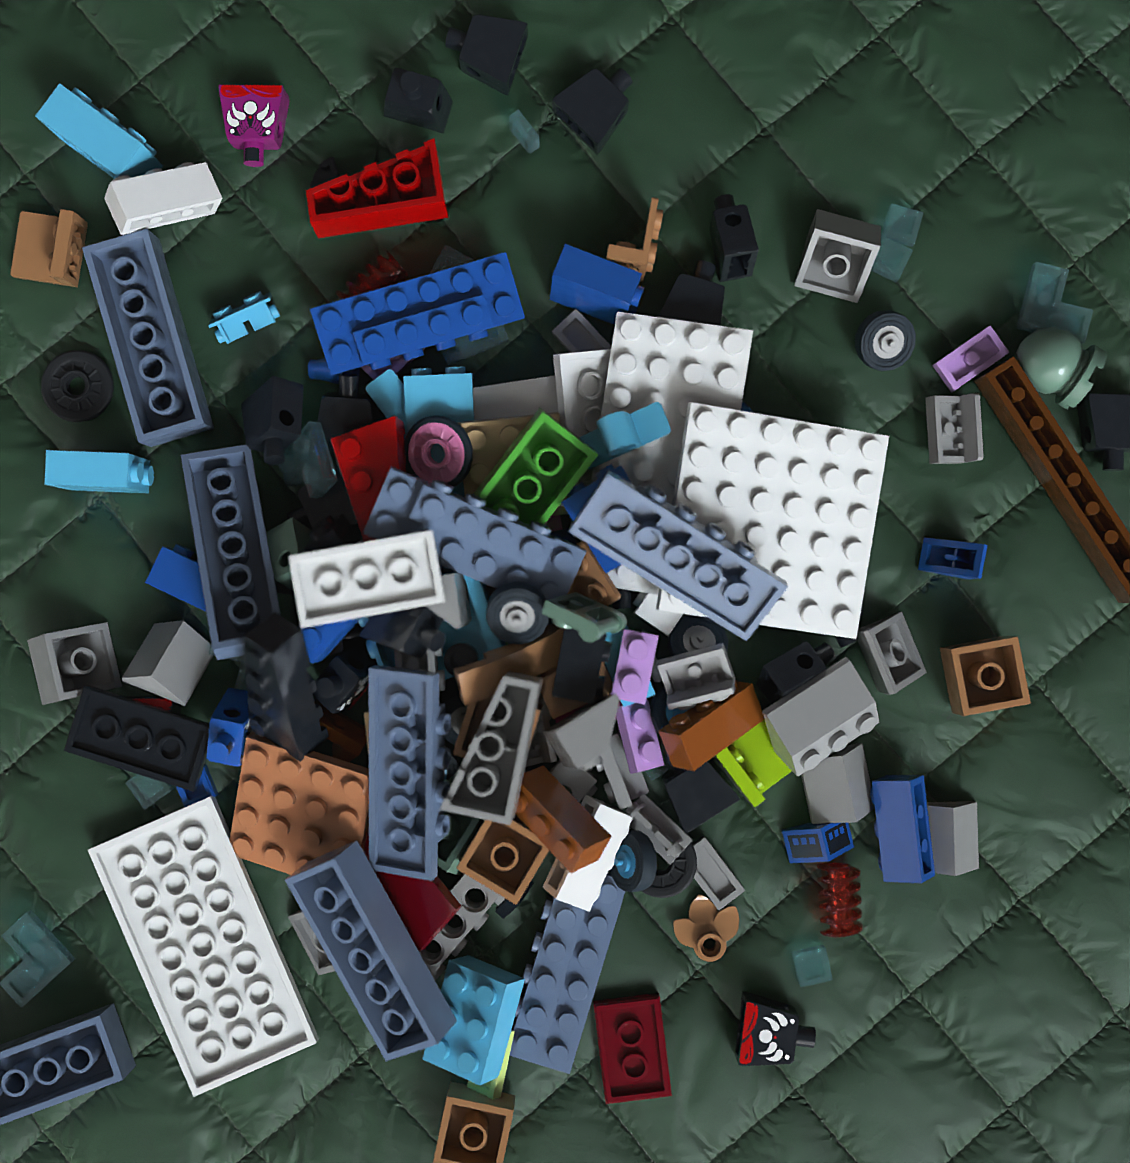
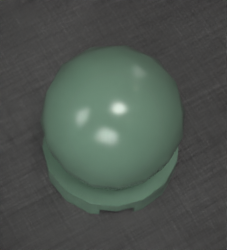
M1053 326L1037 329L1020 343L1015 358L1037 392L1043 394L1056 393L1055 403L1068 410L1069 406L1072 408L1076 407L1092 388L1093 383L1089 382L1088 379L1096 366L1103 369L1107 359V351L1096 345H1091L1086 350H1083L1081 341L1068 330Z

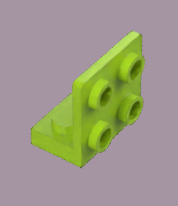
M765 719L715 755L754 807L766 800L762 795L763 792L792 772L774 752Z

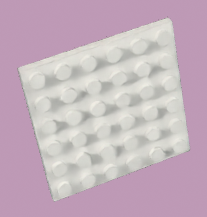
M693 402L688 403L672 505L676 508L679 504L686 505L696 513L697 517L695 520L705 526L709 522L716 524L725 531V539L736 545L738 541L748 544L756 552L754 557L757 558L758 564L787 581L788 588L759 625L853 639L857 638L889 436ZM659 587L656 604L657 610L707 617Z

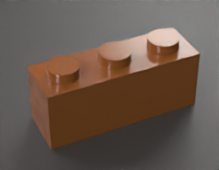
M735 680L734 694L721 701L708 700L697 703L686 712L673 716L669 720V724L658 732L672 766L695 771L763 721L764 716L752 683Z
M544 766L524 773L516 809L518 818L570 873L598 861L612 837L607 830Z

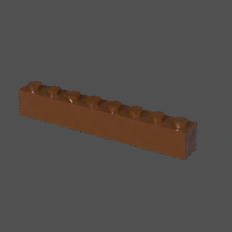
M1012 357L974 382L1118 603H1130V533L1016 358Z

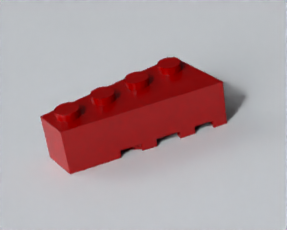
M435 138L423 142L424 146L410 152L406 149L396 153L395 158L378 165L374 162L364 166L365 170L351 176L345 174L306 190L309 219L317 238L448 218Z
M396 416L331 438L364 542L378 540L363 534L391 466L407 473L404 446L405 425Z

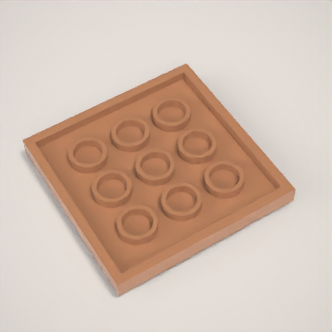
M251 732L246 737L230 834L233 850L238 857L291 875L308 861L356 840L364 852L369 827V768L315 751L304 755V759L300 762L284 748L273 743L265 736L261 737L255 732Z

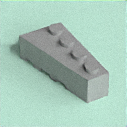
M508 671L503 676L440 810L511 825L516 814L543 678Z

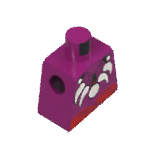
M219 85L220 101L228 141L233 148L244 150L243 163L250 167L263 166L264 150H278L282 145L289 107L287 92L283 85Z

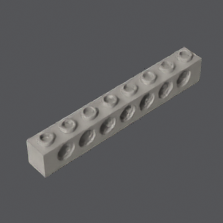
M559 759L549 771L562 785H566L571 789L572 796L578 802L583 801L585 795L592 797L598 789L594 785L597 782V776L590 770L584 771V769L564 767ZM464 873L449 888V891L462 905L456 914L462 918L463 925L453 928L446 924L433 939L441 946L439 952L431 953L426 948L419 952L435 981L446 968L443 964L450 954L456 957L468 942L464 937L472 928L478 931L489 917L486 911L491 905L496 903L499 906L505 899ZM472 888H478L483 891L485 899L481 902H473L468 898L467 891Z

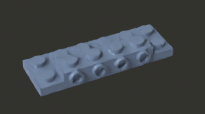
M391 466L363 534L379 540L433 530L439 565L496 589L511 582H526L537 587L543 593L546 600L568 594L587 552L585 548L550 534L551 528L544 524L532 521L531 525L517 520L519 515L509 509L499 507L498 511L486 507V501L476 495L467 493L463 497L453 493V487L443 481L433 479L432 483Z
M608 470L570 525L569 532L747 641L788 588L787 581L758 564L757 558L754 557L756 552L748 544L742 541H738L736 545L725 539V531L716 524L709 522L705 526L695 520L697 517L696 513L686 505L679 504L676 508L666 502L667 496L659 488L653 485H649L647 489L641 485L635 487Z
M379 665L369 668V863L374 871L429 881L437 877L438 842L448 834L450 829V817L444 815V810H440L451 788L450 783L444 781V769L448 768L451 760V751L449 748H445V735L449 733L451 728V716L445 714V704L439 703V673Z
M607 873L601 886L600 895L593 903L590 911L557 900L554 897L552 901L546 899L541 914V919L546 920L542 933L536 931L531 951L536 953L533 965L527 963L522 978H525L524 984L526 987L523 997L520 996L515 1015L516 1020L513 1027L515 1032L510 1056L570 1074L625 891L616 885L611 874Z

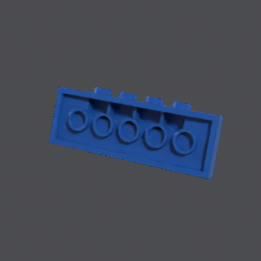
M506 252L310 309L331 375L368 364L371 365L372 370L392 365L390 361L392 357L403 354L405 361L424 355L423 348L435 345L437 351L457 346L455 342L457 338L468 335L469 342L489 336L487 329L525 318Z

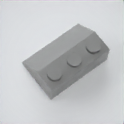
M847 657L762 711L774 752L797 777L807 770L814 769L822 760L834 752L841 751L849 742L861 734L870 732L879 723L876 702Z
M617 694L605 695L594 700V704L588 703L543 731L564 767L579 768V770L584 769L586 771L603 760L600 755L609 748L620 701Z

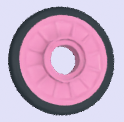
M434 415L419 420L411 427L404 441L406 467L413 476L432 483L433 479H437L454 488L466 478L473 461V449L469 436L460 424L448 417ZM434 444L441 445L445 451V458L441 463L434 461L431 457V448Z

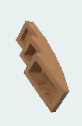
M555 624L547 625L543 633L534 641L525 644H509L484 652L483 660L454 669L460 697L464 705L466 706L495 695L503 676L508 671L536 677L557 666L565 628Z

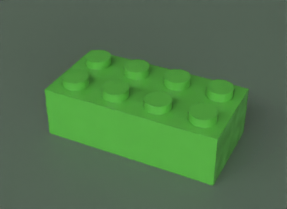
M539 407L473 495L486 501L485 506L498 511L499 507H503L519 515L517 520L531 525L532 521L545 524L597 458L598 454L591 446Z

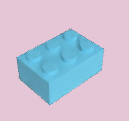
M59 83L35 115L60 140L114 179L123 175L130 177L141 176L150 170L163 167L154 157L157 151L146 143L147 140L130 127L127 130L113 114L103 107L99 109L87 95L76 87L70 91Z
M469 955L449 960L441 993L457 1022L437 1045L425 1048L423 1060L479 1086L498 1078L525 978Z

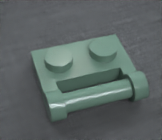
M577 592L546 600L542 610V614L553 618V624L565 629L574 628L578 630L581 638L586 642H594L607 632L618 633L625 629L627 624L623 613Z

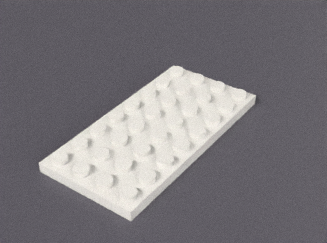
M617 312L601 418L619 411L631 414L654 402H659L664 409L671 432L594 467L591 483L597 480L595 474L610 464H613L614 468L621 465L635 487L641 485L647 489L649 485H653L666 494L667 498L665 501L672 505L688 403L693 402L741 411L753 330ZM622 564L607 573L616 588L658 595V586Z
M213 796L88 849L193 1097L314 1045L319 1040L242 858H239L233 850V845L230 841V830L217 800Z

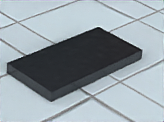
M86 685L83 687L64 751L194 792L197 790L206 762L210 723Z

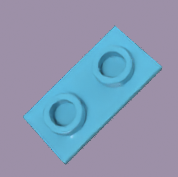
M261 291L253 293L243 299L244 305L232 309L231 305H228L213 312L214 318L210 320L208 326L211 328L217 325L218 330L214 331L219 343L221 344L226 341L229 344L249 334L244 324L247 320L250 321L254 331L275 323V318L281 315L275 304L269 306L267 303L271 301V292L264 296Z

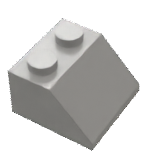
M817 209L806 238L794 286L858 303L881 246V226Z
M107 622L47 633L27 640L42 705L80 697L83 687L86 685L103 690L122 687Z

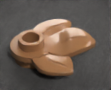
M698 894L690 904L688 911L689 919L680 918L673 921L674 932L678 941L685 946L692 947L700 959L713 962L724 955L726 942L737 934L739 913L734 905L718 911L710 899L702 894ZM708 938L715 940V945L711 949L703 946L704 941Z

